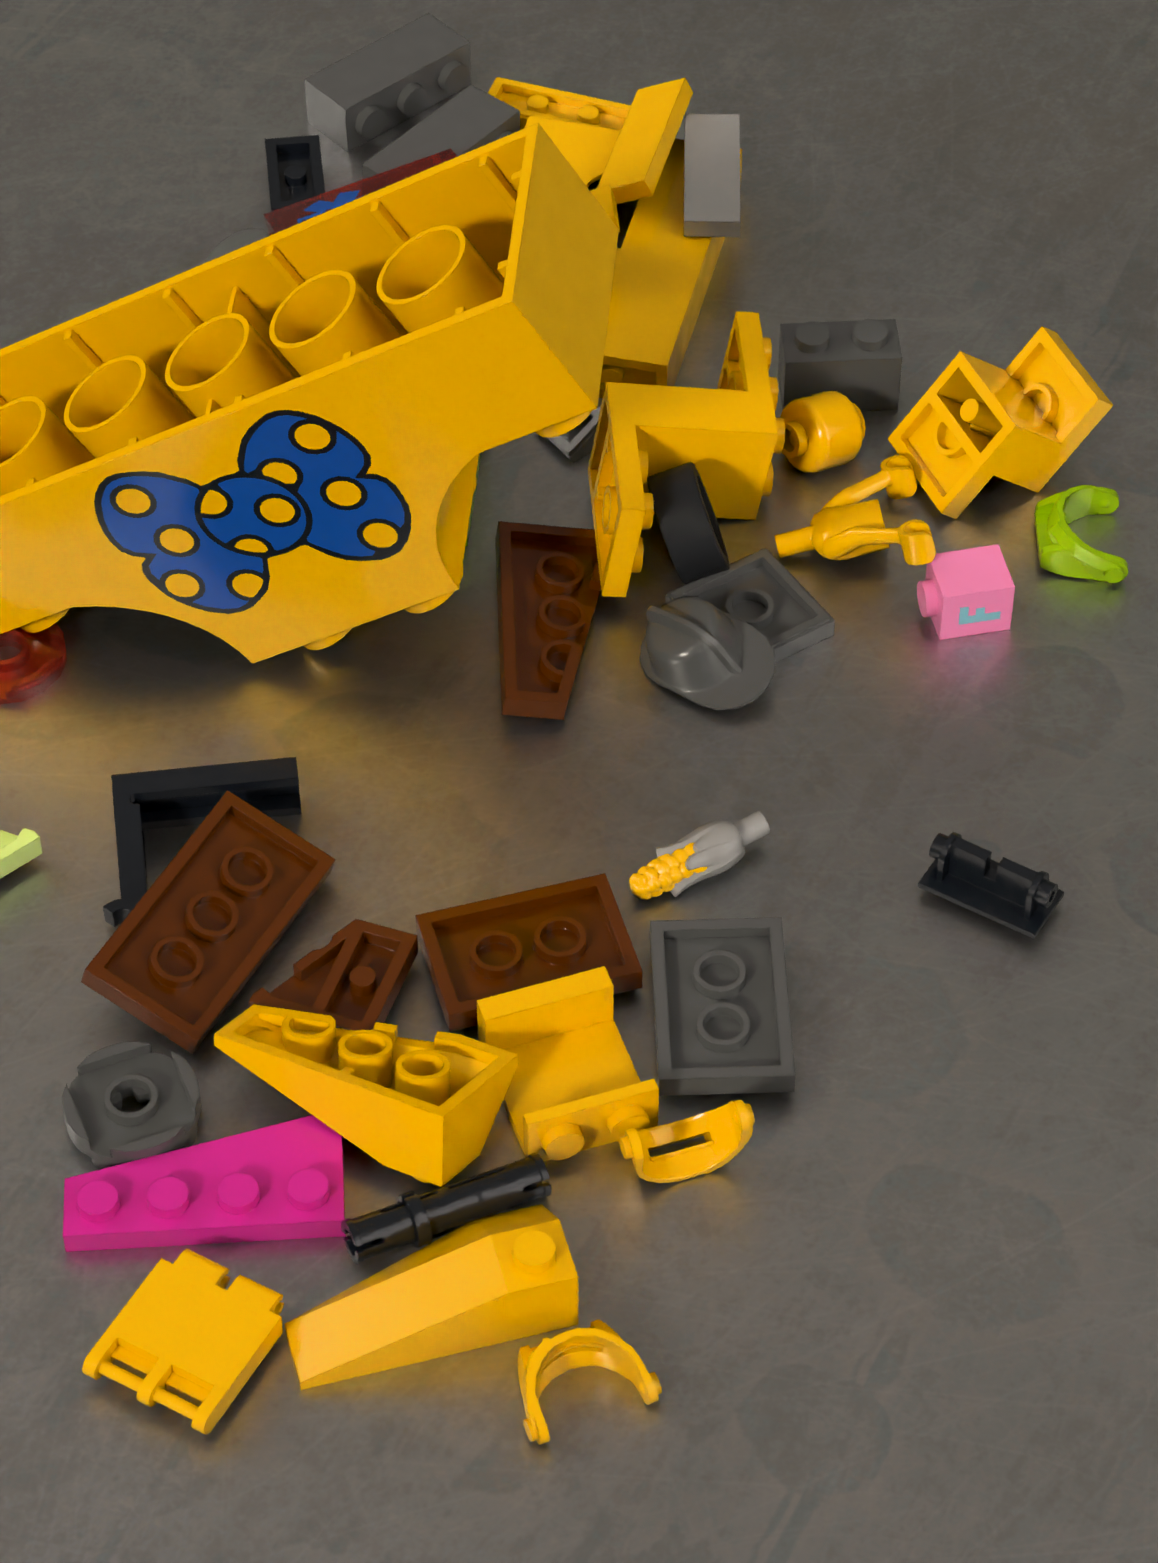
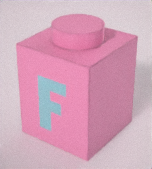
M999 544L936 553L933 561L927 563L925 580L918 581L917 599L922 616L931 617L939 640L1010 630L1015 585Z

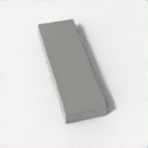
M685 114L684 236L740 237V114Z

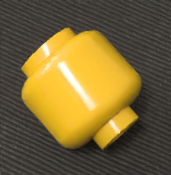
M823 391L794 399L783 408L780 418H783L785 422V440L782 454L795 468L804 473L820 472L849 463L857 457L865 437L866 426L861 410L847 396L837 391Z

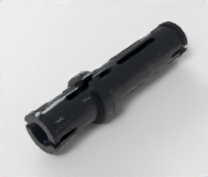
M533 1153L521 1160L421 1195H415L413 1190L398 1196L396 1204L353 1219L343 1220L341 1222L342 1232L350 1234L343 1237L345 1245L356 1264L411 1243L416 1248H420L430 1244L433 1235L540 1197L550 1196L552 1192L551 1184L549 1182L542 1183V1180L550 1179L549 1173L539 1154Z

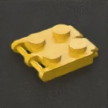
M189 1249L183 1250L174 1263L161 1258L88 1353L82 1366V1372L95 1380L100 1379L104 1375L136 1391L137 1401L149 1407H153L158 1402L191 1419V1427L207 1435L213 1430L282 1335L283 1327L280 1313L284 1303L280 1301L283 1299V1295L241 1274L235 1278L226 1290L230 1281V1277L227 1276L229 1268Z

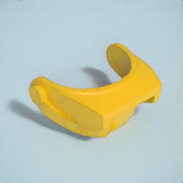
M738 1099L716 1109L672 1123L636 1130L635 1128L625 1130V1135L619 1139L623 1157L625 1160L632 1158L636 1173L640 1178L654 1183L679 1182L702 1174H710L732 1160L750 1140L755 1119L750 1104ZM704 1136L706 1141L699 1145L650 1157L648 1152Z
M600 1319L592 1321L588 1328H575L557 1334L552 1339L544 1337L542 1343L536 1347L530 1348L529 1345H526L519 1349L517 1358L518 1377L526 1419L523 1420L524 1428L531 1442L537 1440L539 1445L550 1441L548 1427L538 1402L542 1391L554 1378L568 1370L586 1366H598L615 1371L634 1384L646 1405L658 1401V1395L662 1393L661 1384L656 1373H649L633 1347Z

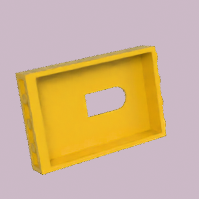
M534 116L528 117L524 128L539 123L587 188L593 182L601 179L621 130ZM682 139L674 140L653 195L638 200L622 246L617 248L599 398H603L606 382L675 386L725 237L684 236V140ZM740 149V193L742 172V149Z

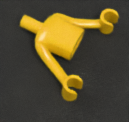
M902 455L886 458L880 464V472L843 489L830 499L819 512L814 514L810 526L774 535L779 557L783 558L816 549L824 558L837 561L848 560L889 549V544H901L904 560L907 564L923 565L932 562L936 555V549L930 527L926 522L913 519L897 528H885L878 499L860 502L883 489H886L887 496L892 499H904L913 496L917 489V483L910 460Z

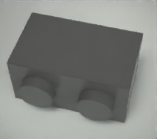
M896 319L780 324L778 381L782 411L794 399L823 391H837L847 396L861 411L898 410L902 355Z

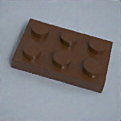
M605 873L415 915L416 933L449 1032L477 1026V1000L605 966L613 983L614 994L642 988L643 971Z

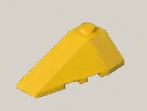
M256 1004L250 1006L214 1033L215 1047L383 1166L410 1175L420 1182L434 1184L439 1187H444L481 1154L518 1067V1054L461 1034L437 1031L434 1042L398 1037V1025L380 1022L375 1023L373 1030L355 1031L336 1028V1021L331 1015Z

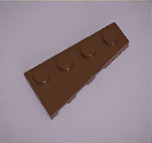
M498 521L495 549L502 715L564 720L601 592L595 530Z

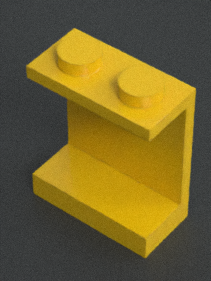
M605 966L477 1000L478 1041L518 1054V1067L504 1097L503 1104L525 1158L530 1154L537 1153L543 1162L548 1160H565L580 1151L616 1141L619 1142V1139L624 1137L625 1130L631 1128L641 1130L658 1126L659 1088L654 1078L641 1082L613 1019L614 986Z

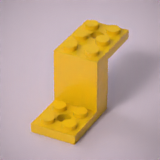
M735 312L717 389L606 382L588 465L602 596L626 597L631 573L641 572L644 547L640 534L641 530L651 529L653 514H655L653 494L649 493L647 478L649 476L692 462L702 479L716 518L756 520L762 496L769 497L771 495L774 476L771 460L773 453L781 454L783 450L785 422L783 418L775 416L778 402V380L776 377H769L768 371L771 364L772 343L770 337H763L759 313Z

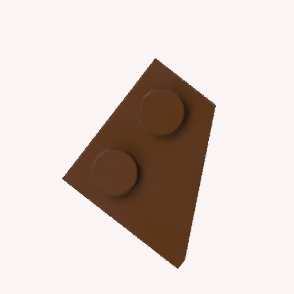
M355 919L334 934L328 945L321 949L312 950L294 963V975L270 993L263 987L253 993L249 1000V1007L256 1004L331 1015L336 1021V1028L355 1031L373 1030L376 1022L385 1023L418 954V935Z

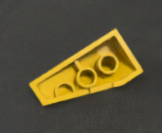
M539 1204L472 1221L284 1324L285 1333L300 1389H309L579 1325L578 1274L560 1220L545 1206Z

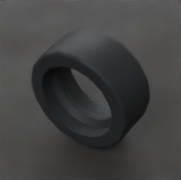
M688 462L649 476L647 478L649 493L653 494L654 512L669 555L682 583L688 584L729 570V559L720 528L695 465L692 462Z

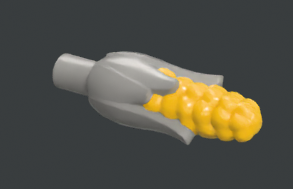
M756 811L735 823H731L729 820L711 821L701 825L672 844L655 848L657 858L651 860L646 866L639 868L637 873L630 876L629 885L631 893L641 900L658 897L663 892H671L676 898L692 885L729 870L743 858L745 846L770 833L767 820L761 812Z

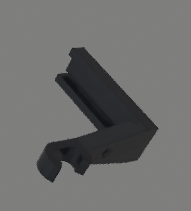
M296 757L111 775L121 899L111 901L103 906L105 921L113 927L120 925L148 891L144 831L142 830L200 825L227 790L269 817L300 815L301 803Z

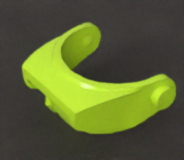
M1079 485L1037 502L1034 518L1040 567L1052 573L1073 578L1118 583L1124 580L1128 575V564L1124 558L1090 547L1068 526L1074 520L1084 516L1113 513L1120 504L1117 492L1109 488Z

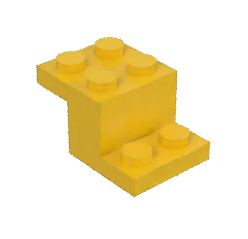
M1041 326L1005 370L960 351L887 439L899 455L910 460L915 478L940 513L957 519L993 476L1039 493L1113 407V404L1057 332Z

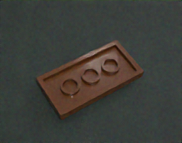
M227 790L85 968L81 983L183 1049L194 1054L329 876L336 859Z

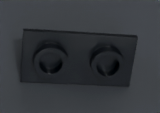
M952 832L947 836L938 833L929 851V856L935 860L918 882V887L1035 939L1064 896V891L1058 889V884L1049 881V873L1044 871L1036 872L1003 857L1000 863L991 859V851L962 839L961 834Z

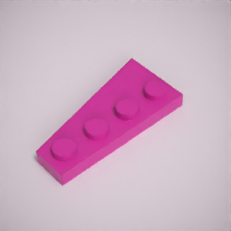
M313 1115L65 1178L63 1240L66 1252L346 1237V1234L341 1229V1222L345 1220L343 1136Z

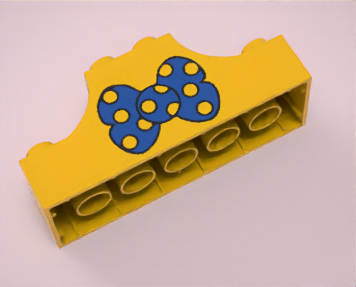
M539 123L533 124L0 349V634L19 627L28 633L43 631L58 622L72 607H120L161 614L192 624L224 640L253 664L301 646L309 650L327 648L341 640L353 627L403 609L415 614L430 611L444 603L456 590H459L464 570L463 559L472 499L477 483L476 472L479 453L534 432L546 438L563 435L580 425L594 409L598 408L619 229Z

